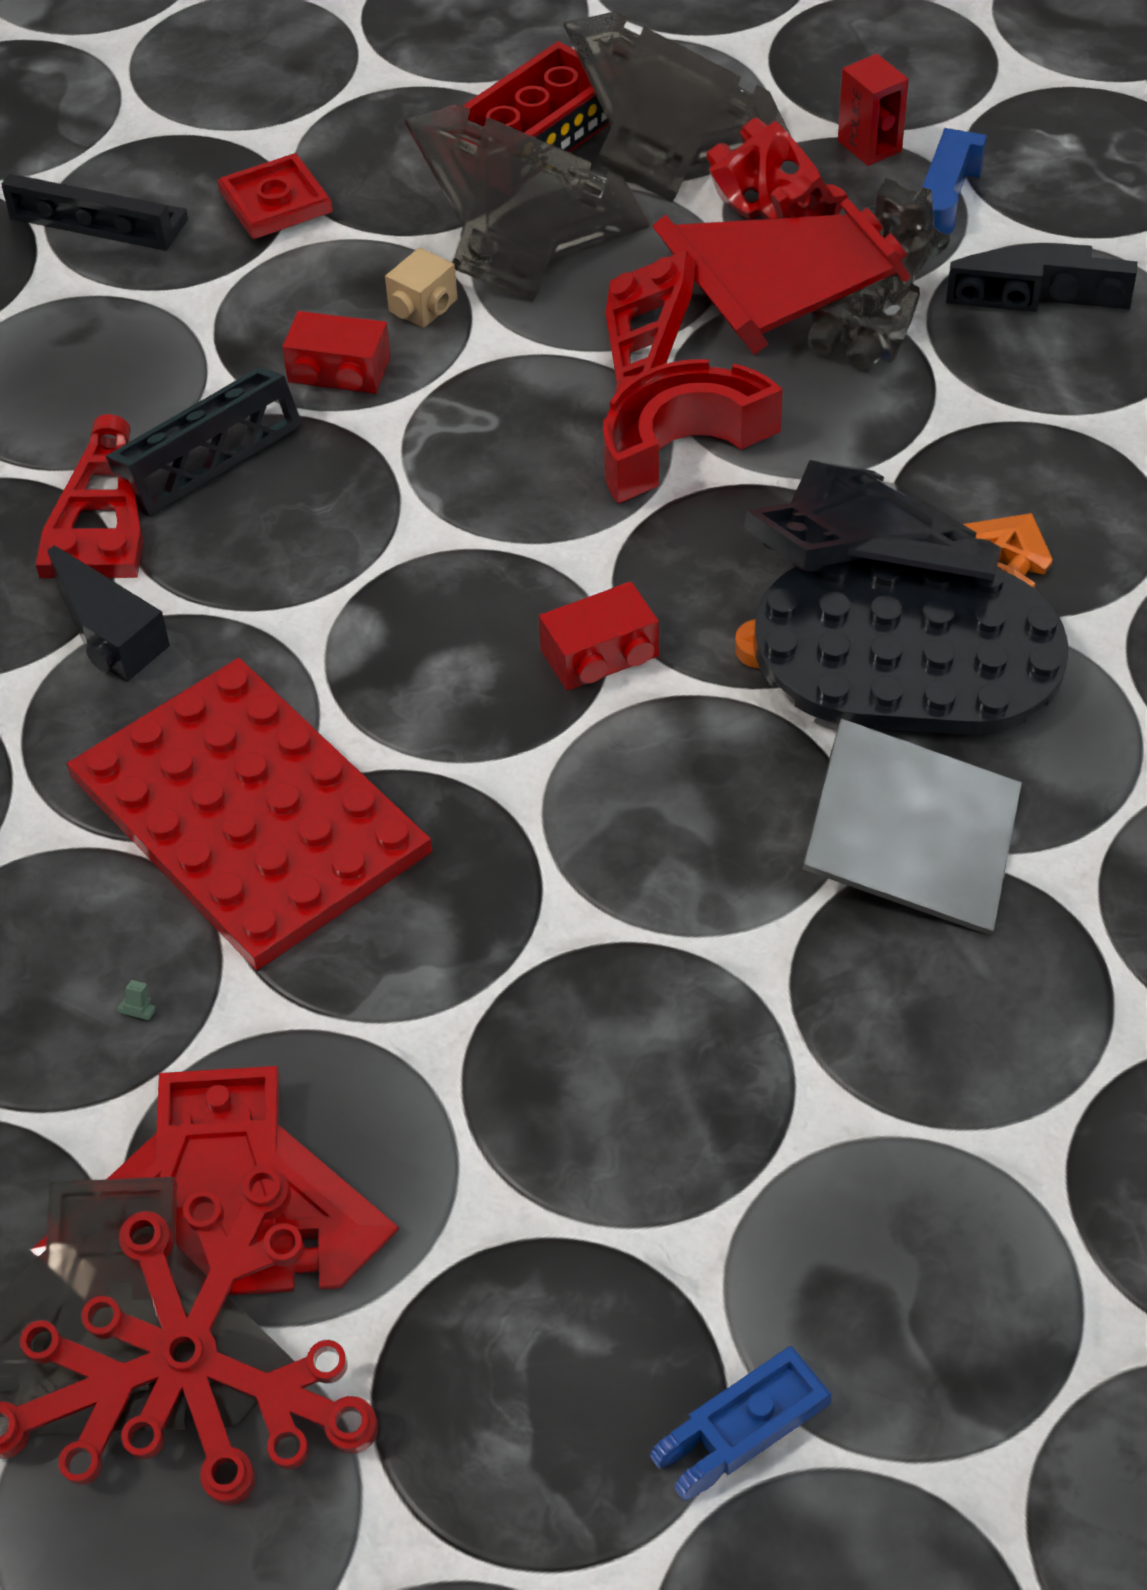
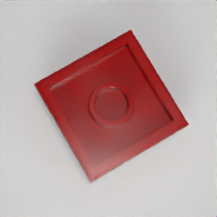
M297 153L217 179L220 194L252 239L333 212L330 197Z

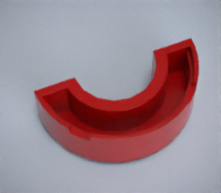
M709 359L671 362L651 368L635 376L615 393L610 401V410L606 419H603L604 475L612 497L619 504L658 487L659 451L676 439L691 435H711L727 440L742 450L780 433L783 389L773 380L756 370L735 363L732 365V370L709 367Z

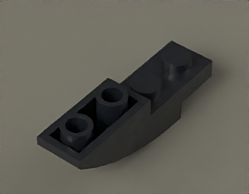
M1038 244L994 249L951 261L946 303L1037 312L1039 301L1130 309L1138 262L1091 257V245Z

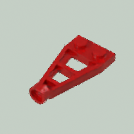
M687 250L669 257L660 258L650 265L630 273H623L617 278L610 280L605 314L617 382L615 393L635 376L667 363L693 291L696 261ZM663 306L658 321L632 331L631 318ZM652 345L648 357L631 363L632 352Z
M105 414L94 420L89 444L43 527L36 560L39 578H54L47 552L54 545L107 578L138 577L144 541L137 500L129 480L118 475L117 489L87 490L92 475H116L112 473L105 456L129 442L131 428L129 423L122 417ZM104 435H113L116 438H109ZM83 510H115L116 528L73 529V526Z

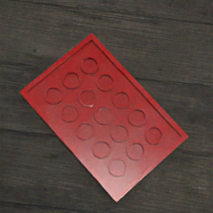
M239 657L66 763L70 777L256 971L432 853L431 838Z

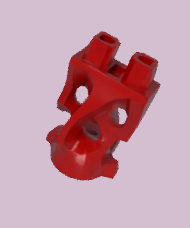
M755 117L746 123L739 132L744 144L732 151L726 143H719L706 154L711 166L709 172L718 195L729 207L749 220L759 216L764 219L840 215L842 209L840 203L848 198L841 188L833 184L824 183L819 170L777 121L766 125ZM791 161L799 169L795 174H787L782 170V164ZM749 190L759 193V198L756 202L749 203L744 197L745 192Z

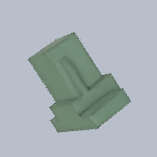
M131 980L125 988L126 998L117 1007V1012L149 1021L156 1011V1006L151 1005V999L148 998L147 984Z

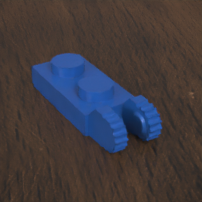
M789 1346L691 1412L689 1420L660 1440L653 1450L650 1451L651 1454L649 1456L659 1469L668 1468L688 1455L699 1441L702 1442L710 1454L697 1462L695 1466L687 1469L678 1478L674 1486L683 1501H688L713 1486L724 1472L727 1476L828 1407L831 1404L832 1394L796 1350Z

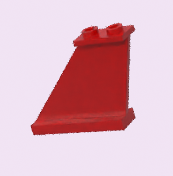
M848 198L840 203L846 215L674 225L668 216L664 215L652 225L673 255L687 250L696 261L694 282L754 356L768 345V342L762 335L763 333L893 274H896L903 283L911 278L901 261L907 257V254L900 243L891 233L883 238L880 234L883 227L869 208L866 207L860 212Z

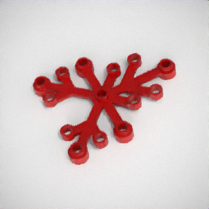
M261 1164L250 1168L244 1173L238 1186V1194L242 1205L227 1236L222 1225L224 1209L214 1193L207 1190H199L189 1195L185 1200L183 1206L184 1217L189 1226L198 1232L211 1269L188 1317L185 1314L166 1259L173 1247V1234L166 1221L154 1212L142 1211L133 1214L123 1223L119 1232L120 1247L132 1263L141 1266L162 1328L124 1313L117 1302L108 1296H97L89 1300L82 1310V1323L92 1336L98 1339L113 1337L148 1352V1354L122 1363L62 1337L56 1327L48 1321L38 1320L27 1325L20 1336V1346L24 1354L31 1361L38 1364L52 1362L87 1378L17 1407L9 1402L0 1401V1417H7L9 1420L7 1432L0 1437V1459H8L19 1454L29 1441L30 1431L95 1405L79 1440L68 1444L62 1450L58 1461L60 1472L71 1483L87 1485L93 1482L99 1476L102 1469L101 1455L133 1390L157 1380L140 1416L133 1417L123 1427L121 1440L124 1448L137 1459L145 1460L156 1456L164 1444L163 1430L182 1390H184L206 1454V1459L200 1470L202 1487L219 1504H238L245 1500L253 1491L256 1483V1471L247 1455L241 1450L232 1447L208 1378L257 1399L270 1435L267 1442L268 1454L272 1461L282 1469L292 1470L298 1468L306 1461L309 1454L308 1441L302 1431L295 1427L291 1414L324 1427L331 1444L343 1453H360L372 1445L378 1433V1420L373 1408L367 1401L356 1396H346L332 1401L304 1389L317 1382L334 1383L344 1376L348 1367V1360L340 1344L333 1340H321L310 1348L307 1357L266 1373L218 1353L216 1341L210 1333L234 1281L276 1264L279 1266H290L296 1263L304 1252V1242L300 1232L296 1227L288 1223H279L272 1226L265 1234L263 1241L253 1244L263 1221L278 1217L287 1209L290 1203L291 1189L286 1176L279 1168L269 1164ZM269 1179L274 1182V1188L269 1195L257 1197L252 1194V1188L257 1181ZM205 1202L213 1204L215 1207L214 1213L209 1219L198 1221L193 1218V1211L199 1204ZM143 1226L154 1228V1236L150 1242L144 1245H138L133 1242V1236L139 1228ZM284 1235L293 1237L295 1245L290 1252L278 1254L273 1251V1244L277 1238ZM99 1309H113V1319L107 1326L101 1328L93 1326V1316ZM42 1332L51 1333L52 1342L49 1348L43 1352H33L31 1349L33 1338ZM182 1342L195 1344V1353L190 1360L177 1362L173 1359V1352L177 1345ZM327 1351L336 1353L339 1356V1362L335 1369L329 1372H322L316 1368V1360L319 1355ZM349 1411L359 1413L362 1421L356 1431L345 1433L338 1429L339 1418L344 1413ZM141 1427L153 1428L154 1438L150 1445L140 1449L133 1447L132 1437L137 1429ZM285 1437H295L300 1441L298 1453L289 1459L279 1457L276 1451L278 1443ZM80 1452L90 1453L91 1465L88 1470L82 1474H72L70 1471L72 1458ZM226 1462L236 1464L238 1473L231 1483L221 1485L215 1481L216 1469L221 1464Z

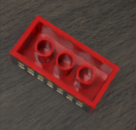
M557 41L442 119L445 163L503 195L510 196L622 116L621 72Z

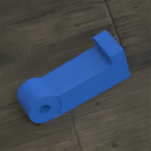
M944 128L919 197L920 209L917 217V227L923 234L931 237H942L952 233L955 229L958 197L966 176L979 178L981 175L987 135Z

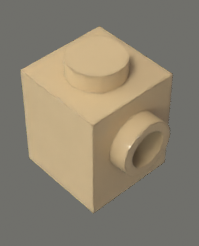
M420 247L385 275L389 312L422 328H425L458 300L455 264Z

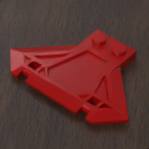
M277 1066L159 1073L156 1133L31 1249V1252L85 1303L97 1296L109 1297L110 1286L120 1284H133L134 1301H150L152 1297L141 1266L135 1265L129 1259L112 1260L113 1251H123L119 1243V1232L123 1223L135 1213L142 1211L154 1212L166 1221L173 1234V1247L166 1259L180 1299L197 1298L211 1269L198 1232L189 1226L184 1217L183 1206L185 1200L189 1195L199 1190H207L214 1193L224 1209L222 1225L227 1236L242 1205L238 1194L240 1179L247 1170L261 1164L273 1165L284 1173L291 1189V1200L287 1209L281 1215L263 1221L253 1244L263 1241L265 1234L272 1226L279 1223H288L298 1229L302 1239H318V1247L304 1248L301 1258L290 1266H279L276 1264L234 1281L228 1296L292 1292L295 1289V1273L319 1272L320 1290L342 1288L397 1233L399 1227L279 1126L280 1076ZM269 1179L257 1181L252 1188V1194L257 1197L269 1195L274 1188V1182ZM207 1202L199 1204L193 1211V1218L198 1221L209 1219L214 1213V1205ZM150 1226L139 1228L133 1236V1242L138 1245L147 1244L154 1236V1228ZM288 1235L280 1236L273 1244V1251L278 1254L290 1252L295 1245V1239Z

